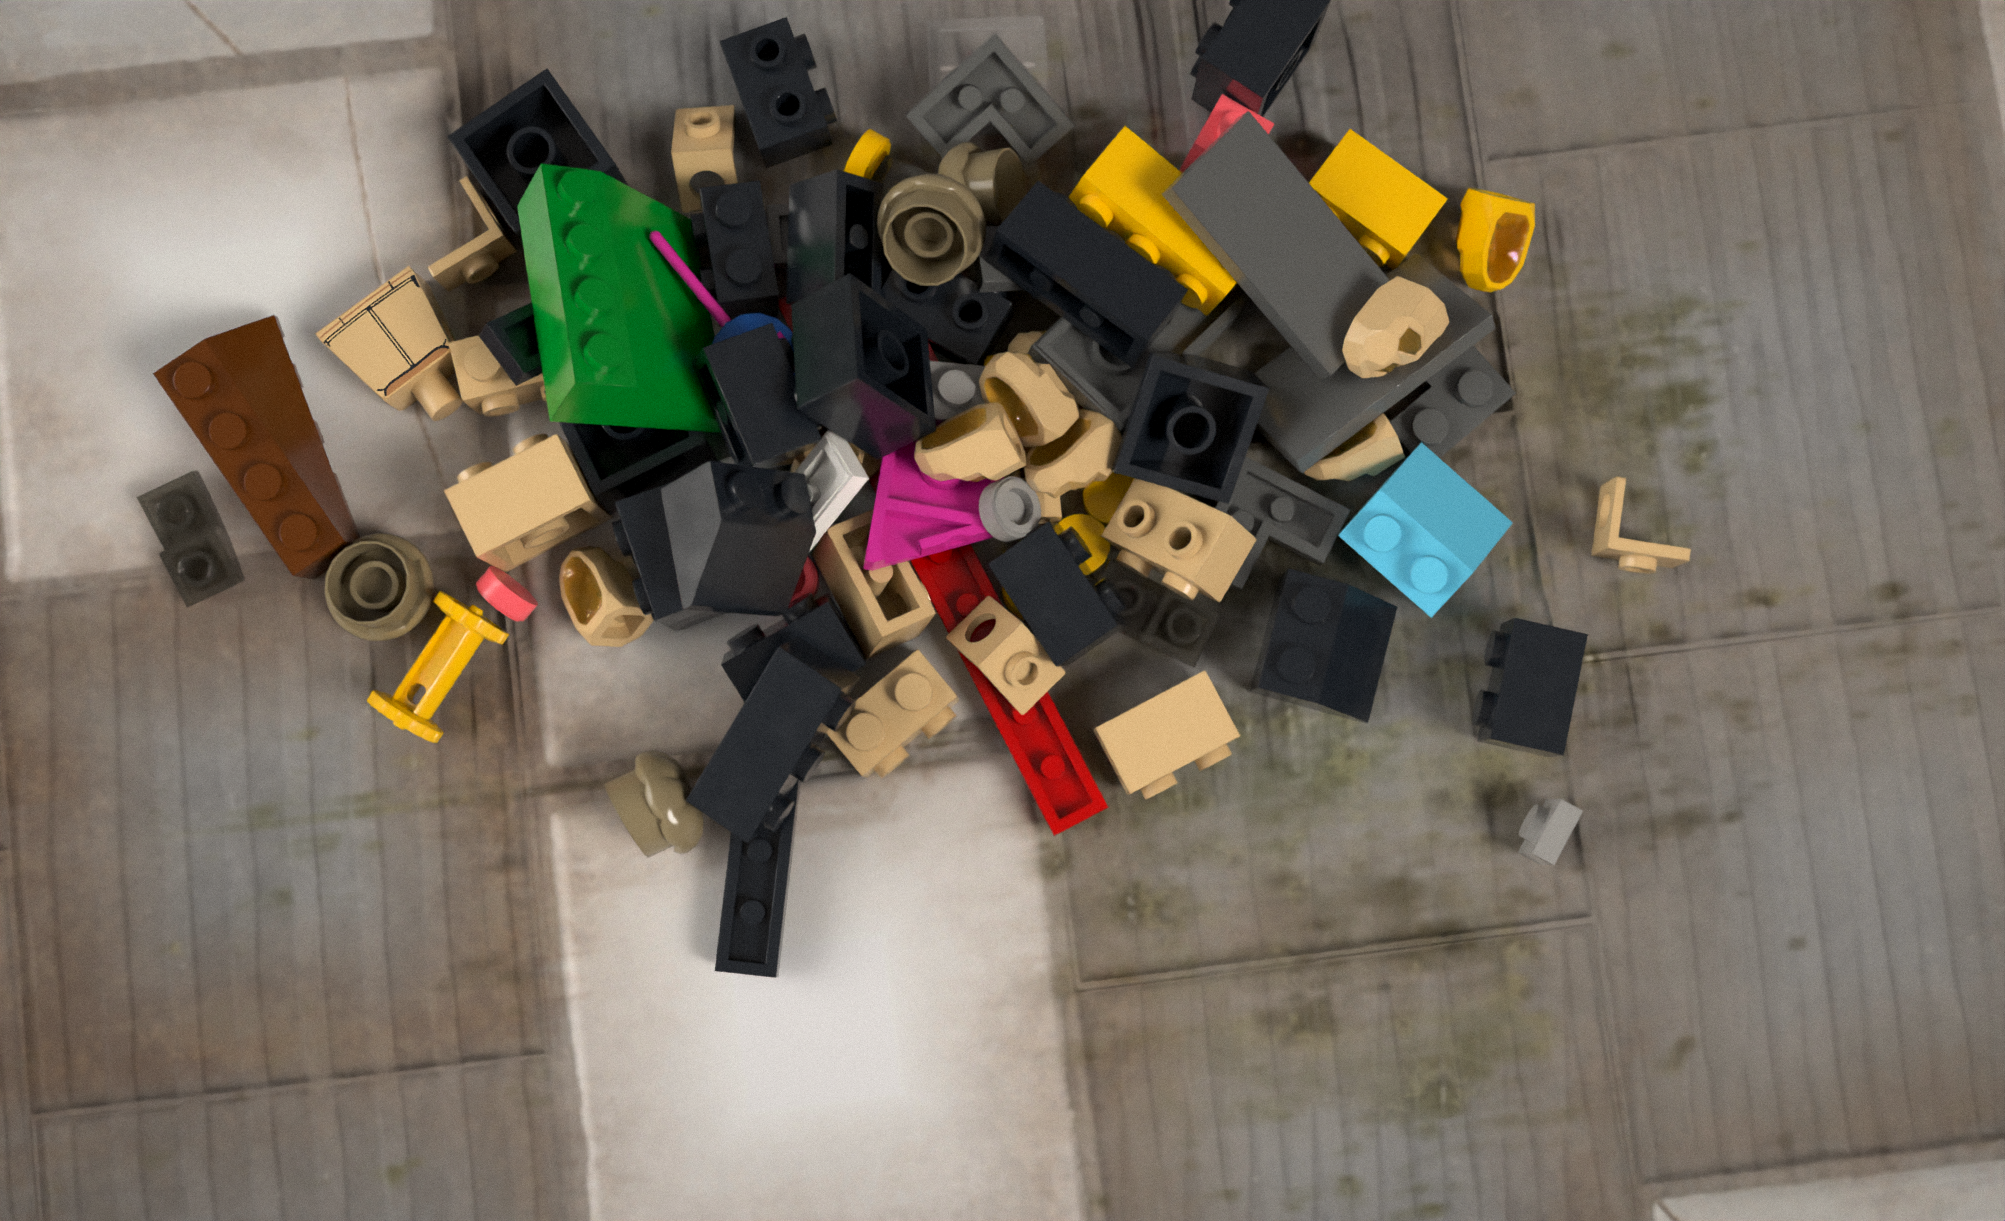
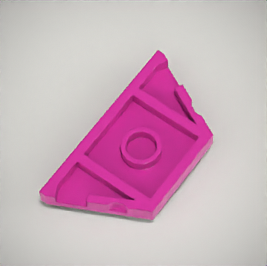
M917 441L882 457L863 569L873 571L993 538L981 521L979 499L985 487L995 482V480L988 479L985 476H980L970 481L958 478L946 481L932 479L921 472L914 459Z

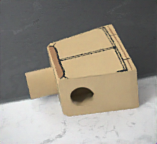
M407 266L315 333L319 340L364 383L398 411L408 408L418 400L433 421H439L455 412L463 402L447 379L456 373L449 342L457 340L430 286L410 266Z

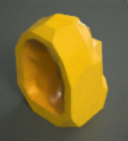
M1468 187L1460 204L1462 211L1456 236L1457 249L1460 252V272L1468 288L1483 292H1494L1512 283L1524 265L1535 228V203L1493 191Z

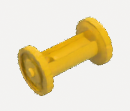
M442 591L438 592L433 602L446 616L394 694L391 695L373 689L366 700L373 708L392 720L393 724L402 730L407 729L432 743H437L444 732L431 717L483 639L485 638L488 641L503 645L509 636L505 630L484 617L482 609L473 604L468 607ZM424 686L426 693L420 702L415 704L413 697L419 688Z

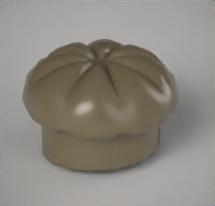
M962 142L954 146L941 160L938 174L951 177L970 189L981 205L986 226H1000L1028 193L1023 165L1017 153L1010 147L981 152V148L972 142Z
M925 173L911 176L899 182L882 200L877 216L878 234L884 247V254L891 267L905 280L921 286H938L952 280L958 273L965 270L977 259L986 240V221L978 199L965 185L942 174Z
M387 533L369 534L353 540L351 546L344 548L334 557L325 577V598L333 618L348 633L368 641L392 640L411 631L426 616L434 592L432 570L424 554L410 541Z
M656 750L641 752L636 756L634 770L604 784L607 794L629 834L645 856L649 858L674 846V852L688 853L698 845L703 835L704 827L703 812L686 801L693 789L689 786V778L678 761L667 753Z

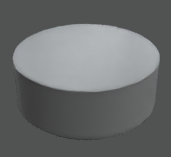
M1006 477L990 483L982 491L979 499V514L985 529L994 538L1003 542H1011L1027 537L1037 529L1041 518V506L1036 492L1031 489L1025 480L1018 477Z

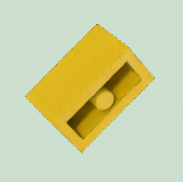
M1352 129L1348 130L1309 182L1379 267L1386 264L1392 270L1400 265L1448 199Z

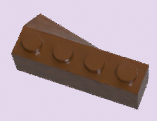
M272 315L203 339L154 372L153 375L290 573L295 577L314 580L329 569L332 560L344 548L351 546L353 540L360 536L337 474L332 471L323 446L325 442L317 421L313 420L302 391L304 386L297 367L292 363L283 340L285 335L278 317Z

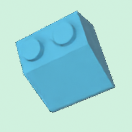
M1421 442L1343 527L1338 536L1432 618L1472 575L1513 522Z

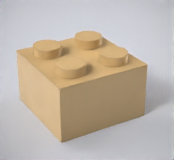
M545 433L529 437L513 448L515 455L494 466L491 462L476 464L457 476L458 484L444 490L477 558L508 572L613 518L594 496L570 445L558 434L549 438Z

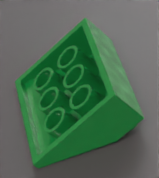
M541 163L517 208L550 422L721 433L692 365L693 360L702 348L713 343L714 331L711 315L649 239L652 231H659L700 281L699 268L701 267L698 247H695L691 219L601 171Z

